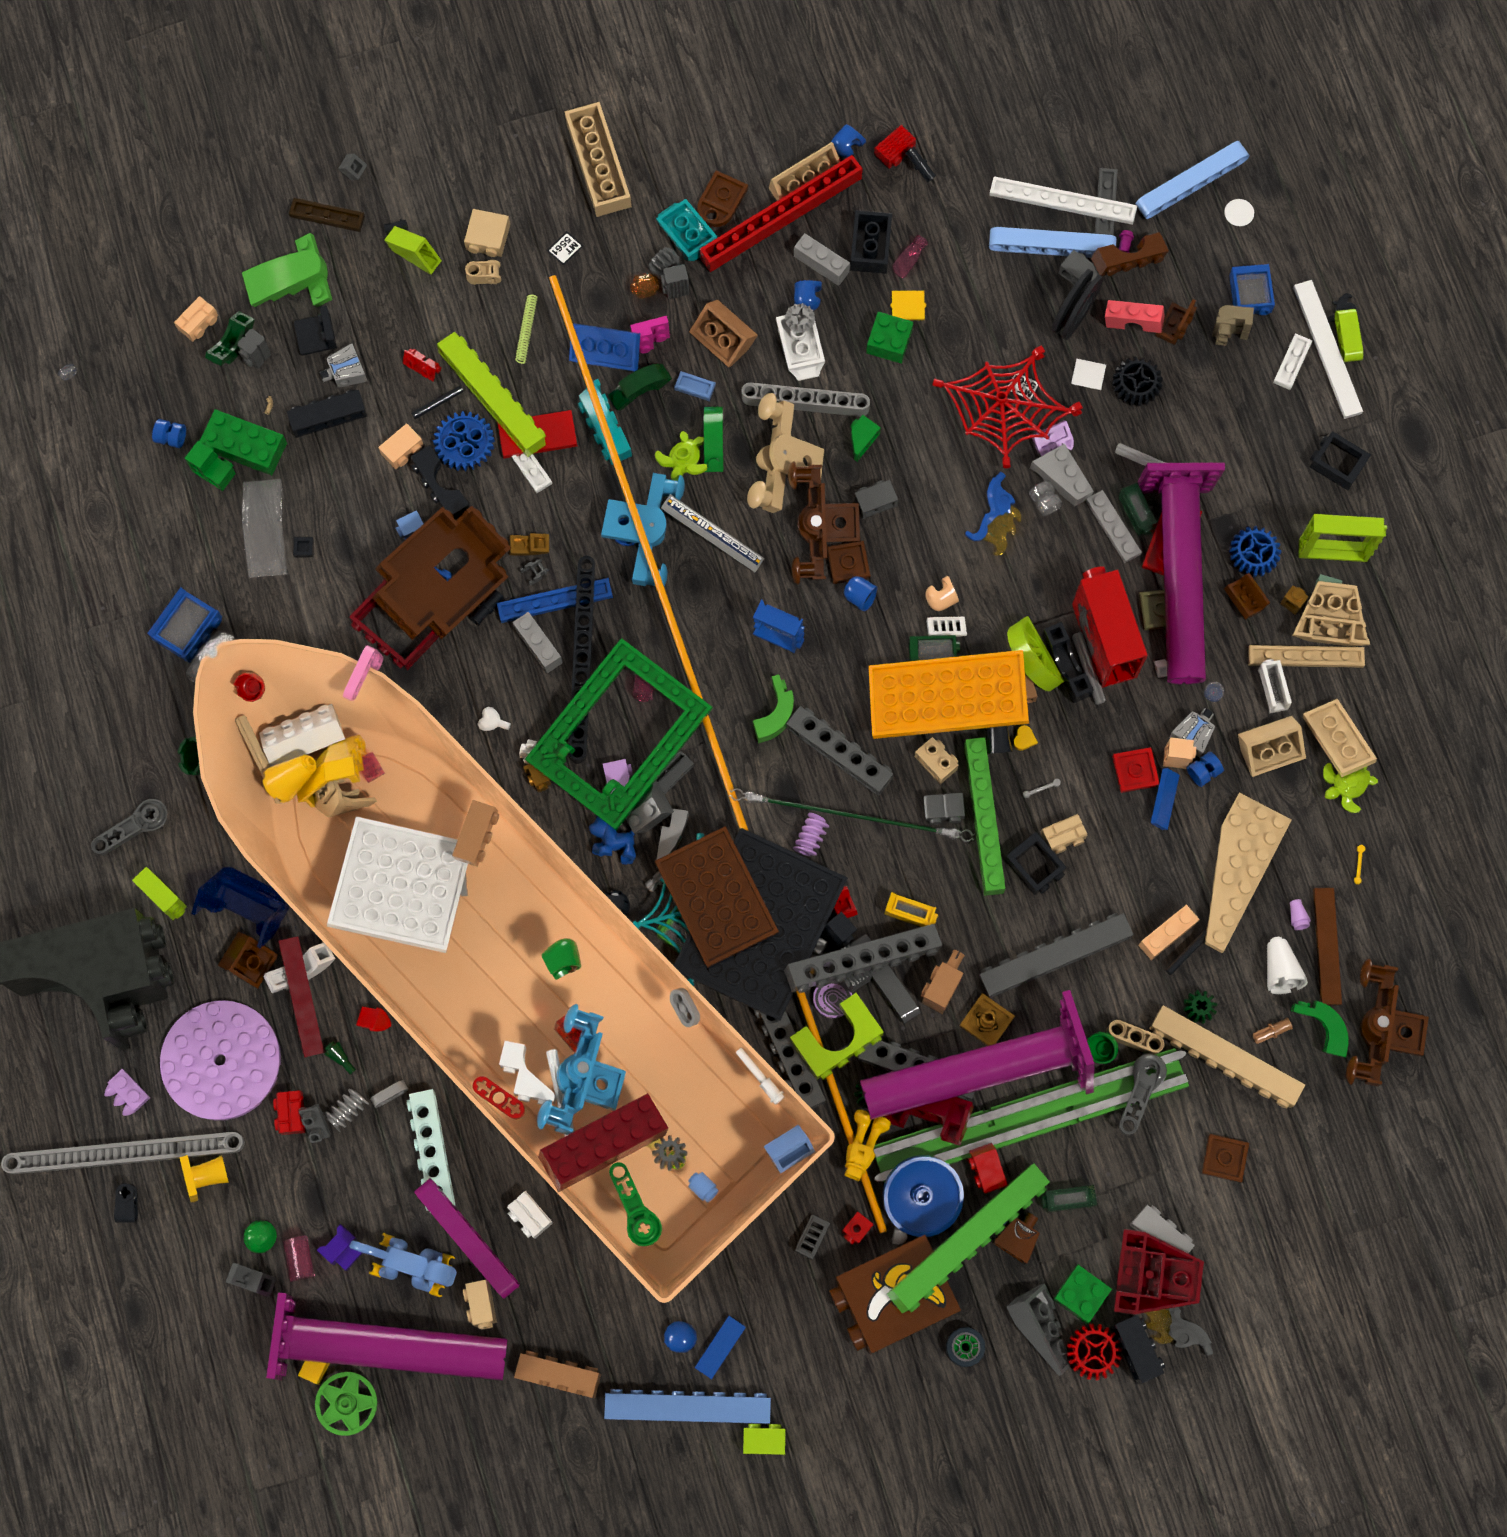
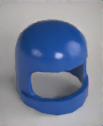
M846 124L832 138L831 142L834 144L836 152L840 157L848 158L854 154L850 146L855 144L862 147L866 143V139L854 128Z
M810 280L796 282L794 286V304L803 303L806 306H810L812 311L816 310L820 305L821 299L816 297L815 292H819L822 289V282Z
M859 576L851 578L844 588L846 600L862 611H866L872 606L877 593V586Z

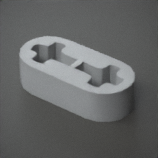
M401 1080L375 1094L370 1100L374 1107L378 1108L408 1091V1087L404 1080Z

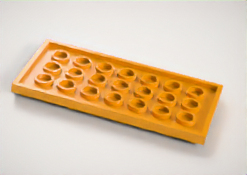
M1023 650L869 666L873 739L1029 724Z

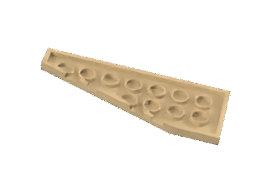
M1241 793L1237 795L1220 830L1210 914L1205 938L1206 945L1221 953L1224 952L1291 822V819Z

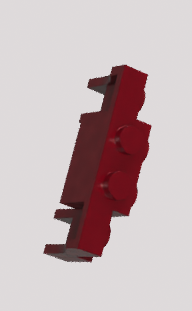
M953 1097L887 1115L884 1118L888 1119L891 1125L904 1128L909 1115L944 1125L940 1133L941 1140L960 1146L974 1107L973 1102Z

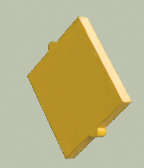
M892 291V303L890 304L892 316L906 320H925L926 303H924V291Z

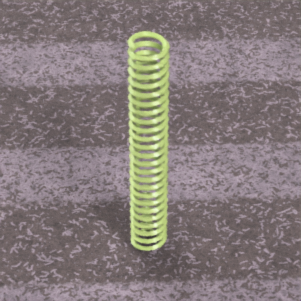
M528 295L526 299L515 358L521 364L526 363L530 341L529 336H531L530 333L538 298L536 295Z

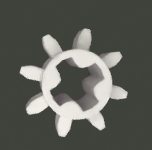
M527 740V744H521L519 757L524 758V763L529 764L525 758L535 747L537 741Z

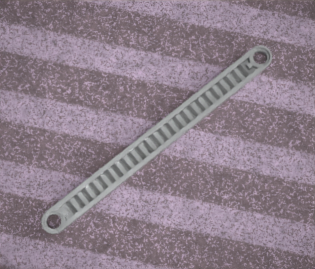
M237 1132L18 1152L4 1156L1 1166L9 1174H23L180 1159L179 1157L188 1155V1158L240 1152L244 1147L245 1141L242 1135ZM232 1137L239 1139V1144L236 1148L229 1147L228 1142ZM12 1158H15L18 1162L15 1169H9L7 1165L8 1161Z

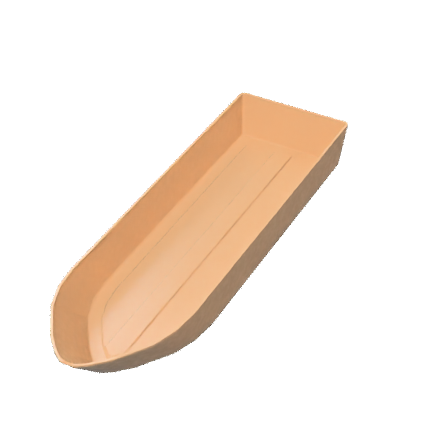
M238 639L221 642L216 646V657L210 658L205 656L200 662L195 681L193 707L201 779L218 821L246 860L659 1302L667 1303L671 1301L832 1145L835 1138L833 1131L420 702L385 674L370 667L356 699L351 701L343 697L344 690L358 662L351 657L338 652L279 640ZM246 672L257 673L265 683V692L262 698L254 702H248L239 697L236 686L233 685L237 676ZM332 704L341 723L344 737L360 735L365 741L367 760H363L364 770L359 771L360 782L352 783L349 778H345L344 782L338 785L342 791L346 792L359 789L358 798H376L377 802L369 807H362L333 817H327L316 807L311 808L307 802L298 803L297 794L289 802L276 804L263 785V777L235 719L244 715L247 717L263 750L259 733L265 728L275 727L285 720L299 717L302 713H310L322 705ZM326 747L307 755L316 761ZM472 800L496 807L499 819L497 824L492 826L490 843L485 845L484 860L482 863L479 862L478 867L470 864L467 866L468 896L460 895L446 953L327 927L356 817L458 840ZM560 939H572L576 942L579 950L581 968L555 980L545 965L541 954ZM684 988L688 991L700 1013V1021L697 1025L686 1027L681 1023L670 1003V993L673 990ZM574 1004H578V1010L592 1012L604 1017L599 1022L596 1034L598 1032L603 1033L596 1061L626 1071L616 1110L648 1093L669 1127L666 1136L663 1137L665 1141H668V1136L671 1135L672 1141L679 1137L680 1143H685L686 1145L683 1149L688 1153L687 1156L683 1157L686 1160L685 1164L678 1162L680 1168L676 1169L673 1165L672 1171H668V1165L664 1169H660V1163L655 1164L654 1162L656 1156L652 1155V1151L657 1150L654 1147L655 1143L662 1144L660 1139L617 1161L626 1165L644 1206L661 1221V1235L654 1244L649 1246H638L628 1237L627 1212L609 1173L610 1167L613 1164L558 1192L538 1156L540 1149L563 1138L564 1134L554 1131L555 1127L549 1124H545L542 1130L538 1128L537 1116L542 1106L537 1104L538 1100L530 1099V1102L521 1101L525 1107V1114L522 1118L514 1120L477 1095L473 1090L474 1080L484 1076L518 1099V1096L514 1095L518 1071L515 1074L507 1073L499 1065L504 1042L509 1041L526 1046V1068L555 1094L546 1052L556 1049L560 1064L576 1053L581 1030L572 1028L569 1033L564 1031L565 1015ZM743 1048L765 1077H770L780 1092H784L783 1100L776 1105L770 1102L771 1099L760 1087L761 1083L736 1054L737 1050ZM597 1080V1087L604 1090L606 1087L605 1082ZM486 1081L484 1083L479 1082L477 1084L479 1086L478 1091L484 1089L489 1093L486 1095L489 1098L492 1090L487 1088ZM501 1092L493 1096V1101L497 1104L502 1103L505 1099L504 1094ZM509 1098L508 1103L502 1108L505 1110L506 1106H508L512 1110V1115L514 1113L519 1114L520 1105L514 1107L509 1103L512 1100ZM557 1101L555 1104H552V1106L558 1108ZM584 1101L583 1109L573 1116L574 1131L613 1111ZM799 1125L809 1138L816 1152L780 1174L764 1146ZM671 1150L670 1152H667V1151H666L667 1157H668L670 1154H671V1155H674L673 1150ZM616 1167L613 1170V1175L616 1178H621L625 1174V1170L622 1167ZM696 1172L698 1174L703 1172L717 1185L716 1188L719 1190L717 1195L708 1203L705 1200L702 1201L688 1187L690 1184L688 1180ZM627 1178L623 1182H618V1186L622 1183L624 1187L622 1195L626 1194L627 1196H630V1191L633 1190V1188H628L625 1182L629 1181V1178ZM644 1223L640 1225L641 1229L639 1228V1232L647 1234L650 1225L646 1226Z

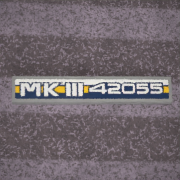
M671 494L662 505V510L753 572L757 571L764 560L762 556Z

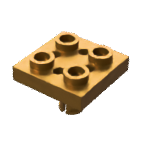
M982 993L959 1026L986 1046L997 1043L1015 1016Z

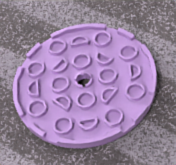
M213 1001L201 1004L181 1016L168 1032L160 1056L162 1080L172 1099L185 1111L200 1118L216 1121L240 1117L260 1105L262 1100L273 1089L278 1078L279 1066L281 1065L280 1046L271 1025L254 1009L233 1001ZM218 1055L225 1056L226 1061L223 1065L218 1066L215 1063Z

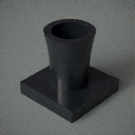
M1008 726L987 728V754L1013 752Z

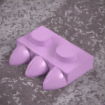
M1065 420L1051 427L1048 433L1049 439L1044 437L1032 438L1037 453H1040L1041 456L1050 452L1051 449L1058 448L1062 443L1070 450L1073 449L1074 445L1073 436Z
M121 1069L107 1082L105 1096H112L117 1093L114 1099V1106L127 1103L123 1109V1116L135 1113L150 1099L146 1092L124 1069Z

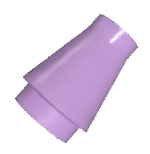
M1301 900L1291 901V925L1294 926L1295 930L1308 928L1311 920Z

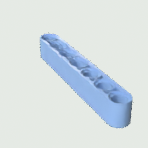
M1235 141L1138 199L1135 205H1137L1143 216L1149 219L1241 165L1250 155L1240 141Z
M994 227L990 229L989 249L1000 252L1069 256L1075 250L1078 253L1084 254L1086 258H1091L1097 248L1112 244L1116 246L1117 239L1113 235Z

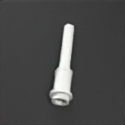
M743 1048L737 1050L736 1054L761 1083L760 1087L769 1096L770 1102L776 1105L783 1100L784 1092H780L770 1077H765Z

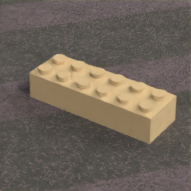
M600 102L565 111L566 124L596 217L632 207L631 197Z

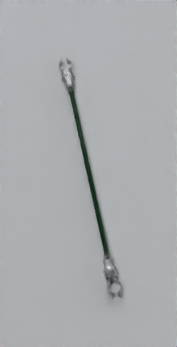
M738 788L733 791L739 790L744 797L734 799L732 795H729L734 801L744 799L747 803L769 802L931 831L950 839L961 838L964 842L970 841L964 840L962 836H959L962 832L957 828H931L774 800L752 791L743 793ZM964 830L968 831L971 834V836L974 835L970 830Z

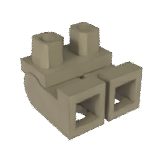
M1222 306L1219 309L1212 331V336L1216 337L1215 344L1226 346L1228 338H1231L1232 333L1240 334V339L1247 340L1253 323L1254 308Z

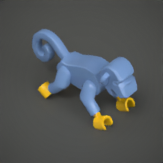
M385 1233L382 1234L384 1240L379 1244L387 1247L386 1251L354 1240L350 1243V1249L383 1259L381 1265L372 1263L374 1268L372 1272L369 1271L370 1275L393 1280L398 1276L399 1271L412 1276L411 1283L413 1287L429 1292V1294L437 1297H442V1295L438 1294L440 1288L445 1289L444 1286H452L457 1274L455 1268L449 1265V1260L451 1258L455 1259L454 1256L446 1253L442 1254L428 1248L424 1249L420 1255H416L406 1251L408 1247L406 1241Z

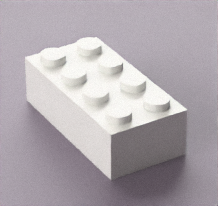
M332 704L322 705L313 712L302 713L295 719L285 720L280 725L267 727L259 733L262 747L270 766L307 755L345 739L341 723Z

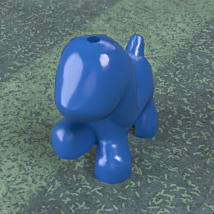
M597 817L589 825V831L594 836L601 838L602 843H595L592 847V853L600 857L605 855L612 856V851L623 850L620 857L621 863L632 864L636 858L633 847L635 835L633 831L617 833L615 829Z

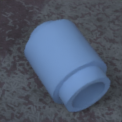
M697 1172L694 1173L688 1180L690 1183L688 1187L702 1201L705 1200L707 1203L719 1192L716 1188L717 1185L703 1172L699 1174Z

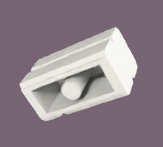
M526 1191L507 1207L510 1210L507 1214L514 1222L519 1220L523 1225L521 1230L528 1238L530 1236L534 1239L537 1238L553 1223Z

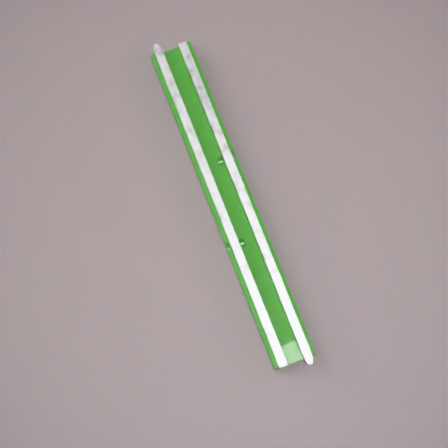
M1174 1048L1155 1054L1165 1062L1167 1074L1164 1081L1152 1091L1149 1100L1187 1088L1189 1086L1186 1074H1183L1179 1059L1183 1058L1186 1052L1176 1051ZM1135 1061L1094 1074V1093L1086 1095L1084 1088L1081 1089L1078 1080L991 1107L985 1111L973 1113L968 1120L967 1130L960 1146L941 1140L940 1133L944 1126L941 1124L874 1146L873 1152L875 1153L880 1174L875 1177V1181H883L885 1184L893 1168L903 1160L913 1156H934L950 1165L971 1158L970 1150L992 1143L996 1149L1003 1148L1126 1107L1134 1086L1133 1067ZM1151 1065L1148 1068L1145 1067L1146 1074L1151 1075L1155 1073V1070H1152L1154 1067Z

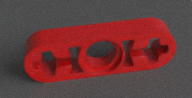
M480 1076L474 1080L473 1090L477 1095L511 1119L517 1120L523 1117L525 1107L521 1101L487 1077ZM479 1082H487V1088L492 1090L489 1095V1098L486 1097V1095H488L489 1093L484 1089L478 1091L479 1086L477 1084ZM498 1092L503 1093L505 1096L504 1101L500 1104L493 1101V1096ZM509 1098L512 1099L509 1103L514 1107L520 1105L519 1114L514 1113L512 1115V1110L508 1106H506L505 1110L502 1108L508 1103Z

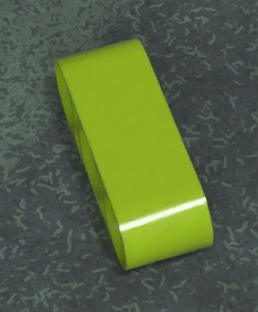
M1356 309L1335 311V325L1343 361L1363 360V346Z

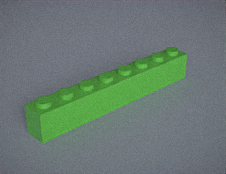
M985 738L966 739L964 749L984 896L1004 894L1005 881Z

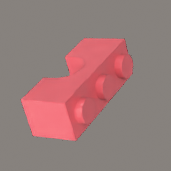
M1108 300L1105 313L1107 328L1125 329L1127 323H1136L1142 326L1143 331L1162 333L1165 318L1164 306Z

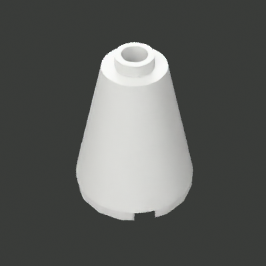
M1282 937L1272 938L1267 944L1268 990H1271L1272 994L1291 993V989L1297 987V990L1302 989L1308 983L1307 977L1287 940L1282 939Z

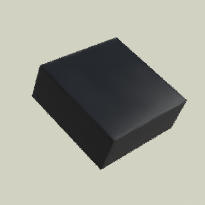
M294 537L293 556L295 558L314 557V538Z

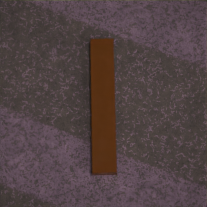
M1314 888L1320 1000L1328 1006L1342 1005L1334 888Z

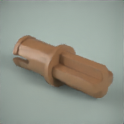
M1285 1018L1275 1024H1268V1027L1254 1032L1252 1035L1254 1041L1259 1044L1270 1038L1275 1039L1277 1035L1293 1028L1290 1020Z

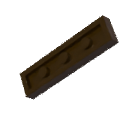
M293 198L289 211L291 218L361 232L365 218L363 212Z

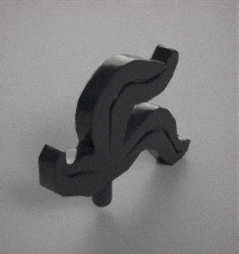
M1345 293L1339 298L1338 302L1332 301V304L1337 305L1336 311L1356 309L1357 311L1353 303L1347 302L1348 298L1353 296ZM1335 314L1327 317L1328 323L1335 322Z

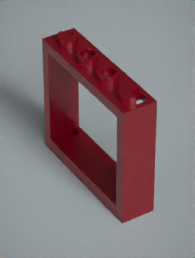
M384 580L349 616L352 622L351 626L358 633L362 631L366 635V640L372 645L376 643L379 646V651L386 657L390 655L394 659L393 663L400 669L404 667L408 671L439 636L432 631L404 659L361 622L377 605V602L372 597L387 584Z

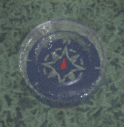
M72 363L68 364L58 371V375L61 380H68L77 373V368Z
M1218 682L1209 683L1204 690L1206 699L1211 702L1221 700L1224 695V687Z

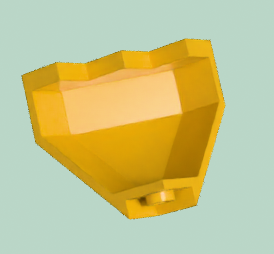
M360 735L347 737L324 749L315 761V772L297 793L298 803L307 802L311 808L315 807L314 793L330 781L349 778L352 783L360 782L359 771L364 770L363 760H367L366 744Z

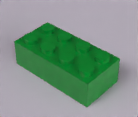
M216 409L200 439L201 443L204 444L206 442L210 444L218 456L271 476L287 445L283 434Z

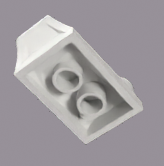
M802 312L795 316L798 318V324H800L802 319H805ZM785 315L776 317L778 333L788 370L798 381L818 377L825 359L816 323L814 322V325L808 331L799 333L792 331L787 326Z

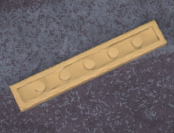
M1248 646V666H1260L1262 662L1269 659L1274 661L1280 660L1281 666L1362 668L1365 666L1364 647Z

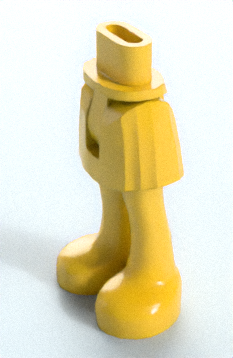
M857 1110L854 1114V1119L857 1123V1133L853 1144L848 1145L845 1167L847 1169L845 1176L856 1181H860L862 1174H865L867 1168L874 1160L875 1153L873 1150L879 1135L888 1131L891 1126V1122L884 1117L874 1119L866 1145H863L867 1128L871 1122L869 1113L865 1110Z

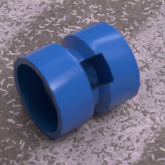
M158 419L153 428V442L163 445L168 443L169 446L176 448L183 446L186 437V426L175 422L171 424L170 421Z
M1210 751L1201 756L1200 761H1194L1186 767L1189 776L1199 787L1210 782L1211 777L1215 778L1224 772L1220 760Z

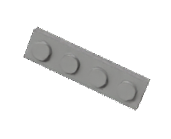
M1102 490L1088 497L1086 503L1123 562L1126 563L1141 555V550L1104 491Z

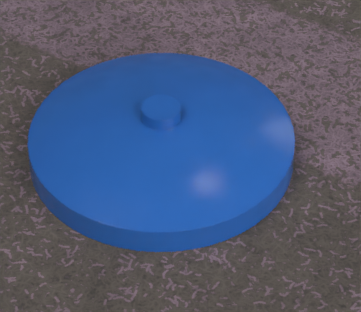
M929 1155L913 1156L900 1162L889 1173L883 1188V1205L889 1219L904 1233L916 1237L926 1235V1237L934 1236L948 1229L958 1218L964 1200L962 1182L956 1171L945 1161Z

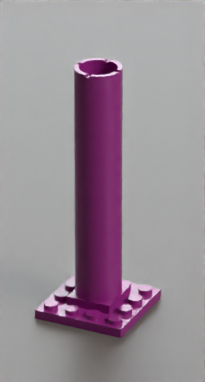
M1147 463L1137 482V491H1142L1145 494L1153 493V491L1162 493L1167 682L1171 684H1197L1206 680L1200 493H1209L1213 490L1225 471V463Z
M1071 991L1062 992L1059 1027L860 1080L870 1119L891 1115L1071 1066L1072 1071H1078V1083L1081 1089L1084 1088L1086 1095L1094 1093V1060Z
M278 1293L266 1376L268 1379L282 1380V1376H286L288 1364L284 1363V1361L287 1359L503 1380L505 1366L503 1359L506 1358L508 1340L506 1338L298 1318L291 1316V1314H295L296 1301L293 1300V1297L287 1293Z

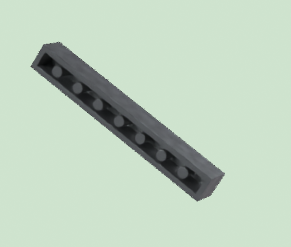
M1114 913L1106 917L1107 920L1102 923L1099 920L1089 924L1090 928L1082 930V928L1076 929L1071 932V936L1066 938L1064 936L1057 937L1053 940L1054 943L1050 945L1043 943L1035 947V951L1031 953L1024 951L1017 955V959L1012 961L1010 958L1005 959L999 963L1000 966L992 968V966L982 969L978 979L986 996L992 998L1131 939L1134 934L1124 913L1120 915Z

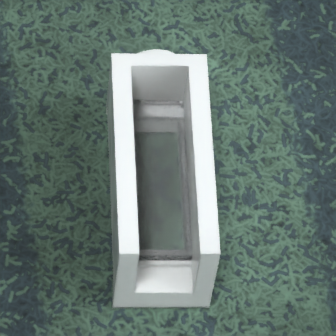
M1273 659L1262 662L1258 672L1260 673L1268 702L1269 713L1288 710L1292 702L1280 660L1274 661Z

